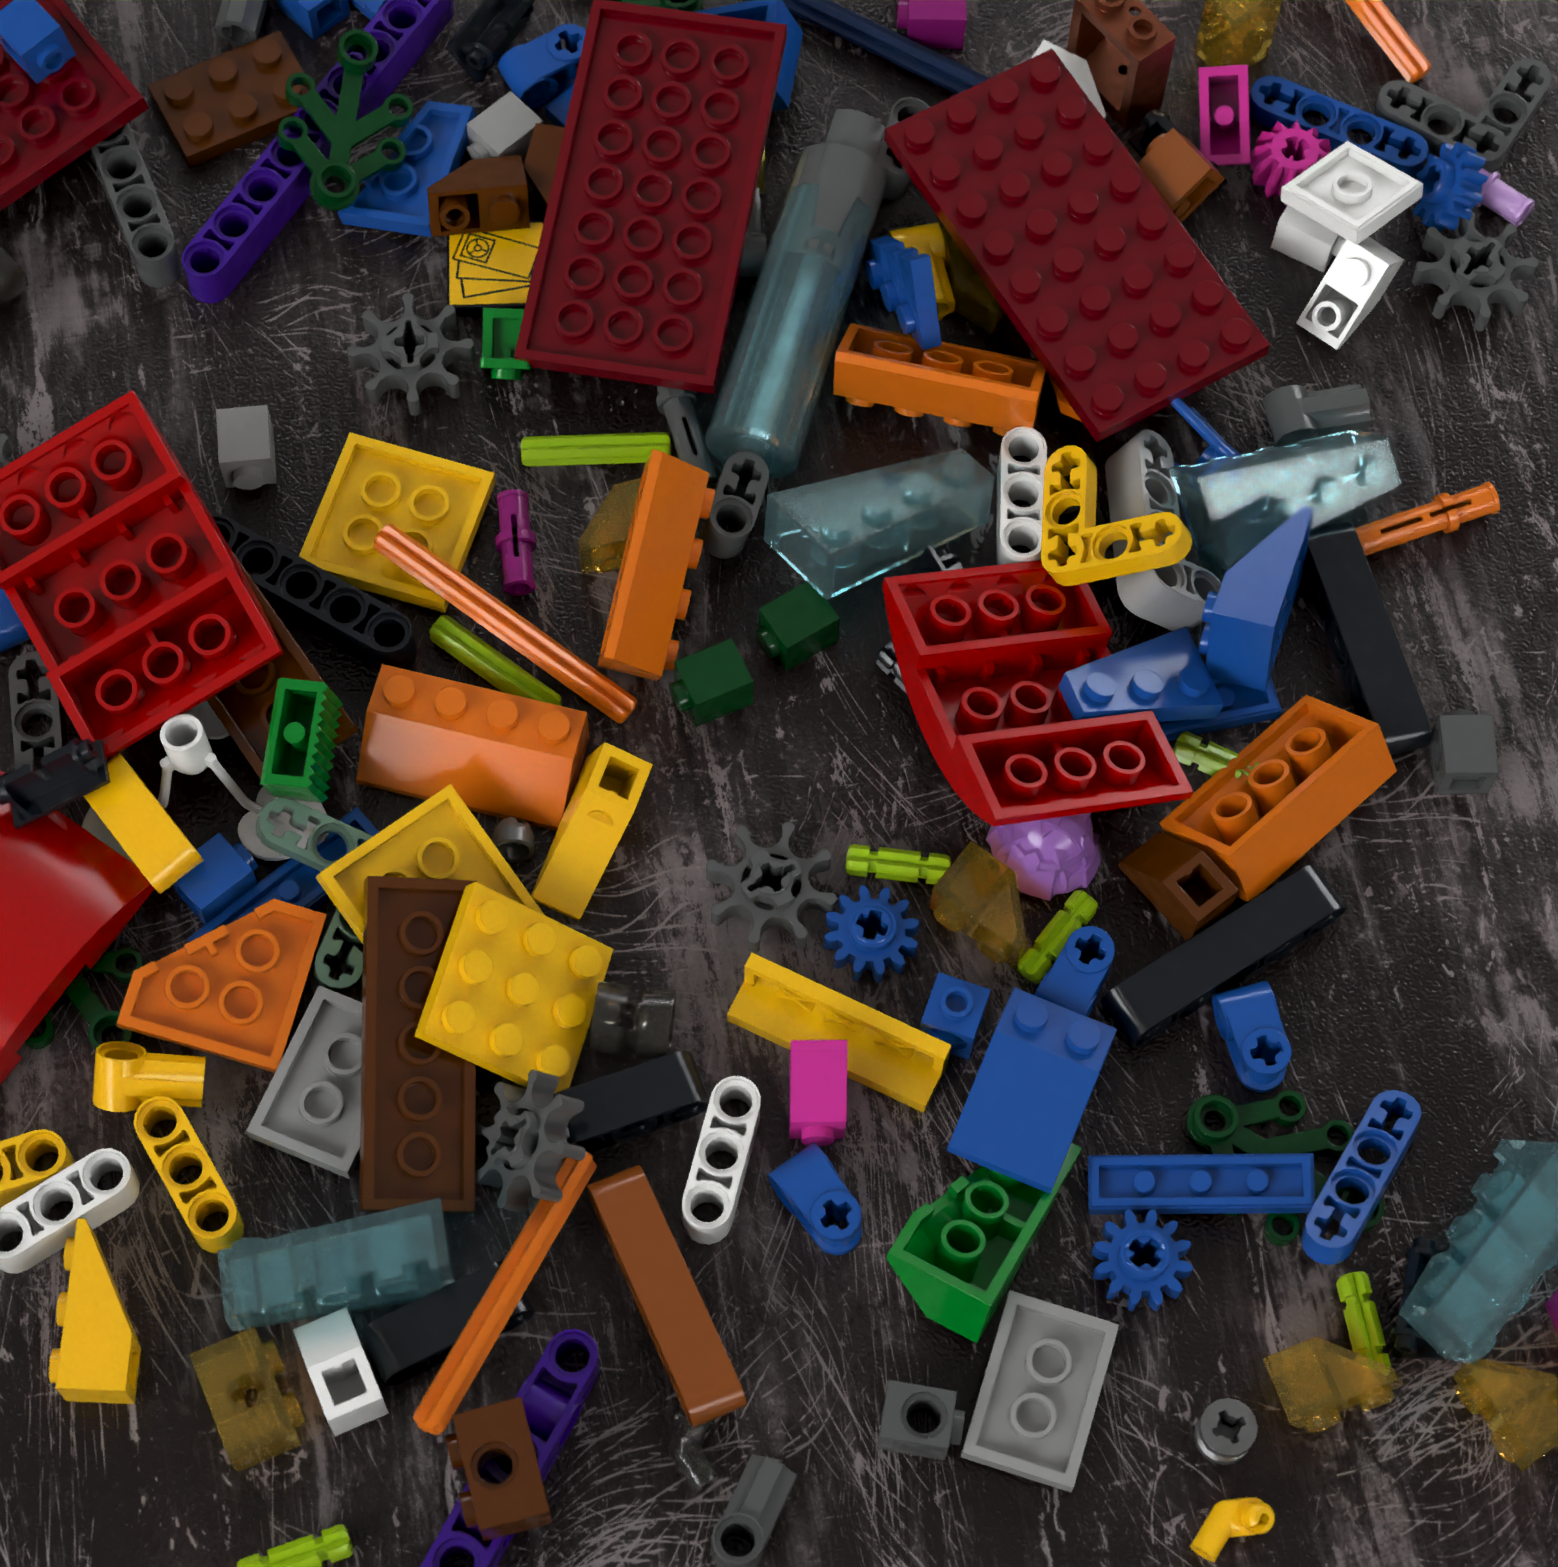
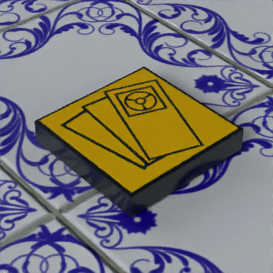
M530 221V228L447 235V305L454 306L456 317L483 316V308L525 309L544 221Z

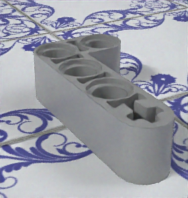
M1149 429L1141 430L1111 455L1105 463L1110 523L1159 512H1171L1180 519L1172 451L1161 435ZM1169 532L1165 534V539L1167 536L1172 535L1173 533ZM1127 540L1113 542L1114 558L1120 556L1125 551L1128 543ZM1164 540V542L1159 543L1158 545H1159V546L1164 545V544H1165V540ZM1185 558L1171 566L1116 577L1119 598L1131 613L1171 631L1187 627L1188 631L1191 632L1203 623L1202 615L1209 591L1219 592L1221 581L1212 572L1186 561Z

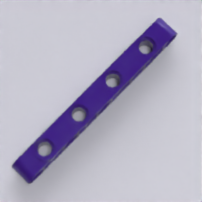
M578 1329L563 1330L552 1338L535 1369L527 1377L515 1397L522 1398L542 1483L575 1426L584 1402L594 1386L600 1371L598 1350L593 1338L586 1332ZM569 1350L582 1351L589 1358L587 1365L582 1370L572 1373L563 1371L557 1364L563 1353ZM494 1458L484 1464L480 1477L488 1483L498 1484L505 1481L510 1474L501 1469L503 1458ZM468 1482L462 1492L469 1490ZM458 1498L420 1567H444L445 1562L451 1556L462 1553L474 1559V1567H497L515 1533L483 1542L478 1525L470 1528L466 1527L460 1498Z

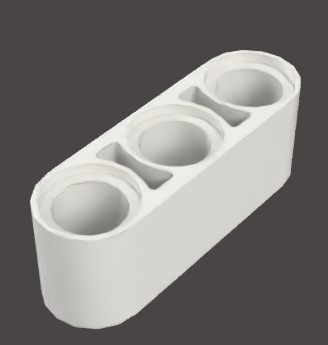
M1025 426L1015 427L1008 431L1002 439L997 467V565L1041 560L1044 469L1047 462V445L1042 434L1034 428ZM1025 456L1031 461L1020 462L1012 457ZM1022 500L1028 502L1031 506L1018 507L1012 502ZM1022 545L1029 548L1031 552L1019 553L1011 547Z
M743 1076L724 1078L716 1084L712 1091L682 1198V1224L685 1233L692 1240L700 1244H713L721 1241L727 1236L732 1226L760 1123L761 1095L758 1087L751 1080ZM737 1099L746 1102L750 1110L743 1116L731 1117L725 1114L721 1107L727 1101ZM727 1151L736 1158V1162L730 1168L716 1169L707 1162V1158L713 1152ZM702 1203H713L722 1210L721 1216L712 1222L699 1221L692 1215L695 1207Z
M102 1148L94 1151L1 1207L0 1241L6 1234L13 1231L22 1232L23 1239L15 1249L8 1252L0 1251V1270L7 1273H21L63 1249L67 1237H75L77 1219H86L92 1230L128 1209L139 1195L140 1183L129 1160L122 1152L113 1148ZM111 1171L123 1173L121 1182L115 1188L110 1190L97 1189L98 1182L104 1174ZM62 1201L73 1202V1208L66 1218L59 1221L48 1220V1213L56 1203Z

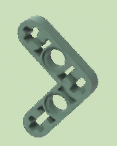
M277 798L268 802L261 810L256 822L257 836L264 845L319 871H323L336 862L326 860L318 853L316 843L319 836L324 833L339 835L346 844V854L357 848L358 844L361 845L373 837L288 798ZM281 812H286L291 815L289 824L303 832L307 827L308 821L317 825L307 839L305 850L296 846L302 838L301 835L288 830L282 837L273 834L274 824L267 820L268 816L277 818ZM336 907L315 953L311 970L318 986L320 985L335 992H343L351 988L363 973V951L361 952L355 946L350 949L345 960V966L352 970L351 975L343 973L337 980L328 976L330 967L323 963L324 958L332 960L338 954L343 944L342 940H334L332 938L334 932L347 942L362 944L354 931L348 927L344 917Z

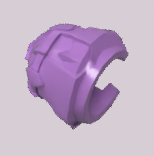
M1091 813L991 826L985 840L990 845L992 857L999 867L997 876L1021 893L1051 901L1056 894L1069 893L1077 888H1087L1101 862V853L1097 845L1100 834L1093 832L1090 818Z

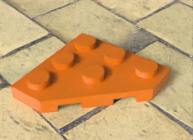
M272 899L226 926L224 924L185 944L183 948L156 962L152 961L134 970L116 1023L117 1027L275 1073L285 1052L327 914Z

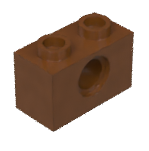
M517 1397L452 1415L456 1433L446 1435L445 1439L453 1471L464 1468L469 1485L468 1491L458 1493L466 1527L470 1528L478 1525L482 1540L485 1542L551 1524L552 1519L522 1398ZM494 1458H503L513 1465L510 1476L498 1484L484 1481L480 1477L484 1464Z

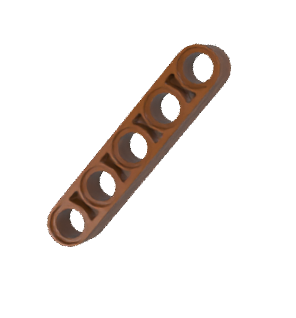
M637 1164L587 1185V1191L600 1225L691 1427H698L746 1406V1398L737 1374L641 1166Z

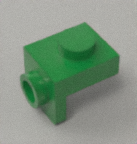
M483 308L480 368L491 369V379L521 380L522 370H534L530 363L514 358L524 309Z

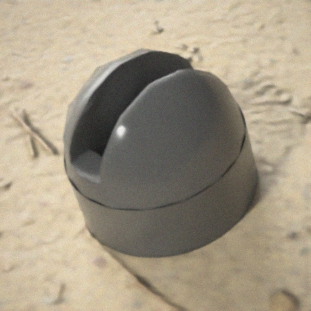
M509 816L500 820L495 825L491 841L507 862H522L533 856L534 834L529 823L523 819L517 822L515 817Z

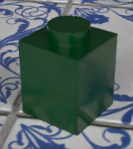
M810 579L759 608L758 630L755 631V636L764 654L770 659L776 657L785 671L838 642L840 618L814 581Z
M732 638L674 661V682L669 684L670 693L679 712L688 711L696 727L753 704L754 681Z

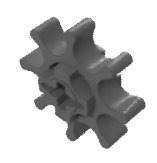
M1471 212V219L1462 218L1458 232L1461 238L1449 239L1443 236L1435 227L1427 229L1421 247L1423 250L1434 254L1438 258V262H1417L1411 277V283L1416 286L1432 283L1443 290L1444 294L1438 297L1432 312L1435 318H1443L1446 310L1451 306L1464 305L1474 313V328L1477 331H1484L1492 314L1488 306L1489 304H1502L1515 316L1522 314L1529 296L1526 292L1515 288L1511 281L1516 279L1531 281L1538 267L1539 260L1536 257L1516 259L1506 252V248L1511 246L1517 228L1515 225L1507 224L1503 233L1497 237H1485L1476 230L1474 226L1475 214Z
M406 293L402 296L404 313L396 321L384 322L378 319L371 310H366L362 313L365 332L375 336L377 340L367 347L350 346L347 349V355L352 370L371 367L379 371L374 378L365 383L367 399L371 404L378 403L381 396L388 390L401 389L407 393L409 413L416 416L421 413L419 395L428 387H441L453 399L461 395L459 377L446 371V368L451 363L457 361L473 362L475 360L474 342L470 338L451 341L444 337L448 331L457 326L454 306L446 305L440 315L433 319H421L415 315L414 296ZM415 345L414 361L410 364L408 363L409 347Z
M785 822L783 824L780 841L769 848L755 845L750 839L748 829L745 826H740L735 831V844L744 853V859L733 866H726L712 859L706 863V879L709 882H722L733 891L732 896L728 900L711 906V922L713 925L719 926L726 919L733 916H742L748 919L753 926L747 936V950L750 953L759 952L762 934L772 927H782L788 930L792 935L795 947L803 949L807 945L808 931L798 921V916L808 909H818L826 914L827 912L836 911V894L819 892L809 882L815 874L830 869L832 854L828 849H822L812 858L804 859L795 856L789 848L795 836V825L792 822ZM769 883L770 886L762 888V884ZM780 887V891H773V889Z
M531 1070L528 1074L526 1092L522 1087L498 1082L494 1087V1092L500 1099L501 1110L493 1118L495 1124L487 1126L475 1123V1137L487 1139L490 1142L486 1147L489 1157L488 1161L482 1168L475 1171V1183L494 1188L502 1186L501 1194L497 1200V1206L500 1209L524 1214L528 1209L530 1191L535 1198L559 1202L563 1194L556 1184L555 1176L556 1172L563 1165L561 1160L567 1157L581 1161L586 1155L584 1147L568 1144L567 1138L570 1137L567 1125L573 1116L583 1111L584 1102L562 1094H557L553 1099L555 1089L559 1083V1078L556 1075Z

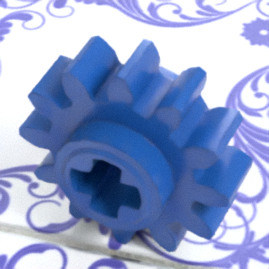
M1456 142L1454 146L1443 143L1439 157L1433 154L1427 156L1426 166L1416 174L1418 181L1424 185L1422 198L1419 199L1420 203L1416 205L1413 211L1415 216L1422 218L1423 225L1435 227L1439 231H1442L1444 228L1455 231L1458 227L1459 217L1467 220L1471 219V210L1477 203L1482 202V185L1488 180L1487 175L1479 173L1486 159L1476 155L1477 149L1460 142Z
M862 885L859 889L858 901L855 903L850 897L841 894L838 901L840 913L827 912L825 926L831 931L824 935V948L828 950L838 949L834 956L833 967L835 969L845 967L847 963L853 965V981L857 982L860 980L864 970H872L875 981L882 983L885 967L890 966L892 971L902 974L905 966L903 955L912 957L917 953L918 943L911 937L918 933L919 920L914 918L904 919L908 913L909 901L907 899L901 900L896 905H891L889 903L890 889L887 887L881 890L878 899L870 898L868 888ZM868 928L879 931L876 934L875 940L863 937V934L867 933Z
M1130 1209L1126 1210L1122 1218L1123 1229L1107 1221L1102 1229V1234L1108 1242H1096L1091 1252L1097 1259L1106 1261L1100 1263L1093 1273V1278L1096 1280L1111 1279L1112 1282L1107 1291L1106 1298L1111 1300L1116 1298L1120 1292H1124L1128 1295L1127 1308L1132 1312L1143 1297L1147 1298L1151 1309L1154 1311L1159 1310L1163 1300L1161 1291H1164L1167 1296L1177 1299L1183 1289L1176 1278H1188L1193 1270V1266L1190 1263L1178 1259L1188 1253L1191 1242L1187 1240L1173 1241L1172 1237L1178 1225L1175 1220L1167 1223L1164 1228L1156 1226L1157 1213L1154 1209L1147 1213L1143 1223L1137 1222L1136 1216ZM1144 1253L1148 1254L1152 1258L1150 1265L1145 1263L1139 1268L1131 1262L1134 1256L1139 1258Z

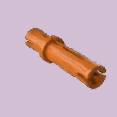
M1488 481L1480 486L1451 496L1447 492L1435 495L1430 503L1356 527L1355 530L1365 556L1441 530L1446 534L1456 531L1461 523L1488 514L1498 513L1500 511V500L1495 487Z

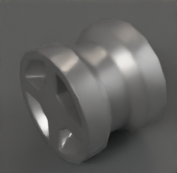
M1230 1398L1216 1400L1207 1406L1195 1426L1194 1439L1197 1449L1204 1458L1212 1463L1220 1465L1236 1463L1245 1456L1257 1437L1258 1425L1256 1417L1251 1409L1239 1400ZM1221 1418H1223L1224 1422H1229L1232 1425H1236L1231 1427L1228 1424H1224Z

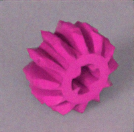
M1298 119L1292 124L1290 129L1278 121L1272 127L1271 132L1262 131L1261 135L1257 138L1255 149L1251 152L1250 169L1253 170V186H1266L1264 191L1266 199L1276 194L1281 196V188L1330 153V140L1317 139V126L1308 131L1302 130Z

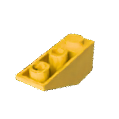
M606 742L586 757L531 896L535 902L574 920L579 921L636 809L653 764Z
M77 1219L75 1237L68 1236L64 1247L65 1271H70L68 1292H60L57 1301L56 1321L58 1327H63L61 1347L53 1348L51 1352L49 1380L50 1383H56L55 1389L65 1401L135 1404L141 1346L96 1234L86 1219Z

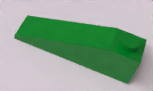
M1071 1143L1051 1194L981 1166L966 1178L961 1176L950 1184L948 1191L930 1205L925 1203L912 1213L889 1250L886 1259L927 1318L978 1343L1081 1153V1147Z

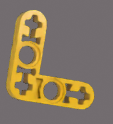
M1075 445L1064 446L1051 454L1044 469L1041 562L1058 584L1074 586L1167 567L1180 562L1186 557L1192 545L1191 533L1179 517L1171 512H1159L1096 526V466L1084 450ZM1070 475V484L1064 478L1065 476ZM1072 506H1080L1079 515L1075 520L1064 525L1058 524L1059 517L1064 510ZM1169 532L1173 533L1172 535L1167 536L1165 539V534ZM1118 540H1127V547L1120 556L1113 559L1105 558V552L1109 545ZM1164 540H1165V544H1164V545H1161V546L1158 545L1159 543H1162V542H1164ZM1069 547L1075 553V555L1068 557Z

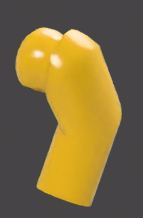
M1256 1497L1219 1501L1212 1508L1191 1543L1190 1548L1202 1558L1215 1562L1229 1538L1269 1532L1275 1522L1274 1511L1269 1504Z

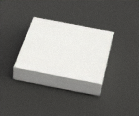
M1346 141L1281 188V201L1358 245L1421 199L1424 184Z

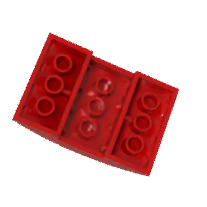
M133 390L0 469V588L5 591L48 670L45 674L81 740L83 741L88 738L95 742L101 739L104 742L106 760L161 728L170 718L186 713L284 654L268 618L221 531L177 457Z
M1041 560L884 578L882 586L891 638L914 715L943 775L960 799L980 819L994 827L1191 799L1194 791L1152 710L1073 720L1058 687L1065 672L1111 655L1107 645L1112 635V630L1088 583L1074 586L1060 585L1043 567Z
M0 770V776L5 774L3 771ZM9 802L4 805L0 804V1086L22 1059L16 1052L85 965L90 969L95 966L155 889L134 863L58 810L16 829Z

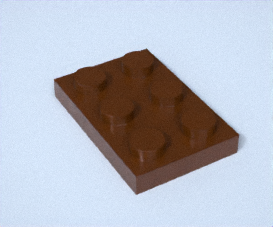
M279 30L157 80L147 86L156 108L188 167L191 168L277 132L280 122L286 117L293 116L300 108L291 105L285 98L284 92L287 79L294 73L304 72ZM302 85L292 87V90L299 95H305L309 92Z

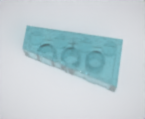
M1358 429L1298 441V444L1279 448L1271 446L1257 449L1255 453L1235 457L1223 456L1209 459V462L1169 467L1199 559L1225 570L1230 569L1303 506L1313 508L1311 529L1402 484L1388 438Z
M963 448L770 493L767 494L764 541L823 598L828 600L922 555L928 545L936 548L988 523L995 476Z
M1501 1139L1493 1152V1155L1500 1161L1492 1176L1488 1173L1480 1174L1471 1190L1478 1198L1475 1205L1465 1215L1455 1217L1446 1232L1448 1241L1451 1243L1447 1252H1441L1431 1257L1399 1311V1314L1444 1359L1475 1364L1478 1359L1487 1355L1496 1344L1497 1333L1509 1317L1519 1312L1527 1304L1530 1298V1290L1541 1275L1558 1263V1142Z
M441 1198L315 1228L300 1229L269 1239L257 1237L240 1239L233 1242L231 1248L217 1251L224 1317L232 1331L322 1317L347 1307L348 1312L412 1302L456 1281L449 1227Z

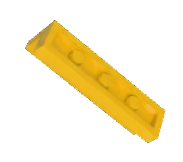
M752 952L744 966V982L727 1012L728 1022L790 1050L791 1040H847L848 1078L922 1113L925 1112L947 1068L952 1046Z

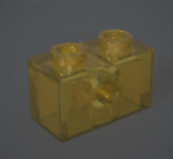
M1205 0L1194 52L1209 67L1248 64L1249 68L1269 53L1282 0Z
M253 1327L189 1354L229 1461L237 1472L302 1445L296 1428L306 1424L294 1392L283 1395L276 1375L286 1370L273 1339L263 1343L256 1328ZM254 1386L258 1392L257 1400L259 1405L248 1408L244 1402L246 1400L244 1390Z

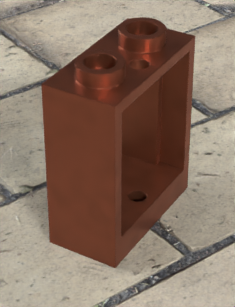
M1075 0L1066 50L1087 61L1104 110L1126 131L1143 120L1148 112L1162 107L1176 36L1140 0ZM1135 10L1140 14L1133 16L1129 12Z

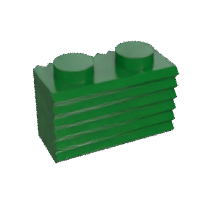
M278 678L260 781V784L266 787V790H269L274 797L323 803L328 799L324 792L330 788L326 782L332 778L328 771L333 768L330 760L335 757L331 750L337 747L333 740L339 736L335 731L340 726L336 719L342 715L338 709L344 704L324 682Z

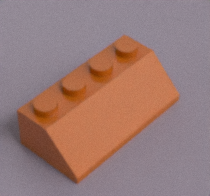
M850 323L836 351L833 394L844 396L845 401L852 405L871 407L878 403L892 406L895 412L904 416L921 417L924 413L941 416L944 422L957 427H971L975 423L993 427L992 430L1002 436H1005L1008 431L1015 427L1025 426L1034 428L1046 374L1045 368L1039 361L941 342L942 345L922 350L912 335Z
M653 449L644 465L597 667L653 681H658L662 677L663 669L673 671L680 641L671 639L675 619L685 620L691 597V590L684 589L683 584L687 568L697 569L703 546V540L695 538L699 518L708 520L715 495V489L707 487L709 472L662 451Z
M382 664L366 711L356 781L360 785L423 800L429 799L451 784L470 811L503 819L509 816L515 817L517 822L523 819L530 825L557 831L576 785L590 739L588 714L585 711Z
M1305 695L1238 753L1237 758L1230 760L1227 763V767L1221 768L1192 794L1191 799H1186L1159 824L1166 835L1203 850L1239 889L1236 897L1249 902L1264 892L1267 887L1296 861L1302 858L1306 852L1373 794L1397 770L1378 723ZM1246 766H1250V767H1254V768H1253L1252 770H1250V769H1248ZM1236 769L1250 772L1249 776L1242 772L1240 779L1235 777Z

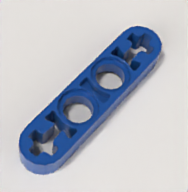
M1273 75L1264 76L1258 79L1252 86L1249 97L1250 115L1260 124L1272 128L1279 121L1286 128L1290 129L1292 124L1298 119L1301 129L1308 131L1316 126L1308 124L1302 115L1308 111H1317L1322 113L1328 121L1325 125L1317 126V139L1330 140V152L1346 141H1349L1412 178L1416 177L1417 172L1422 171L1429 150L1428 145L1421 135L1412 130L1281 77ZM1269 96H1273L1278 99L1275 100L1272 105L1264 103V101H1266L1269 98ZM1292 104L1296 105L1294 115L1288 114ZM1353 129L1364 130L1370 134L1372 141L1368 144H1356L1349 139L1347 132ZM1381 140L1387 142L1383 152L1378 150ZM1402 150L1411 153L1407 160L1398 157Z
M1387 1090L1379 1093L1373 1099L1306 1218L1301 1243L1305 1253L1314 1261L1326 1265L1338 1264L1345 1261L1353 1251L1415 1138L1422 1112L1419 1103L1414 1097L1398 1090ZM1392 1114L1399 1115L1400 1118L1397 1119L1393 1126L1391 1134L1384 1131L1386 1119H1389ZM1365 1148H1373L1382 1152L1388 1161L1381 1165L1369 1164L1361 1159L1358 1152ZM1343 1187L1356 1188L1363 1193L1366 1200L1360 1204L1346 1203L1339 1198L1336 1191ZM1332 1218L1340 1222L1338 1234L1334 1235L1330 1241L1325 1240L1320 1235L1326 1234L1331 1225Z

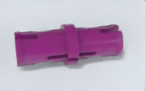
M519 489L505 490L496 497L499 509L500 533L496 535L495 547L497 552L501 554L502 585L504 593L512 596H522L530 594L536 589L533 577L532 552L536 549L537 541L535 533L530 530L528 493ZM514 528H517V534H518V546H519V556H518V557H515V553H514V541H513V529H514Z

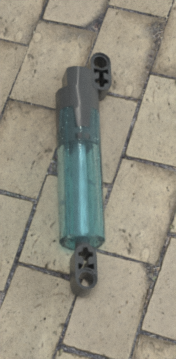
M905 97L898 100L894 104L885 125L876 118L861 111L836 109L823 143L805 147L797 157L706 433L707 448L724 465L714 488L715 495L708 520L704 519L700 532L703 548L716 558H732L743 549L755 524L769 478L791 475L798 468L882 198L889 200L899 199L907 193L912 183V179L900 163L898 168L892 165L893 158H897L884 141L885 129L929 108L928 104L919 98ZM738 481L745 483V492L742 498L733 496ZM717 522H727L733 525L737 532H726Z

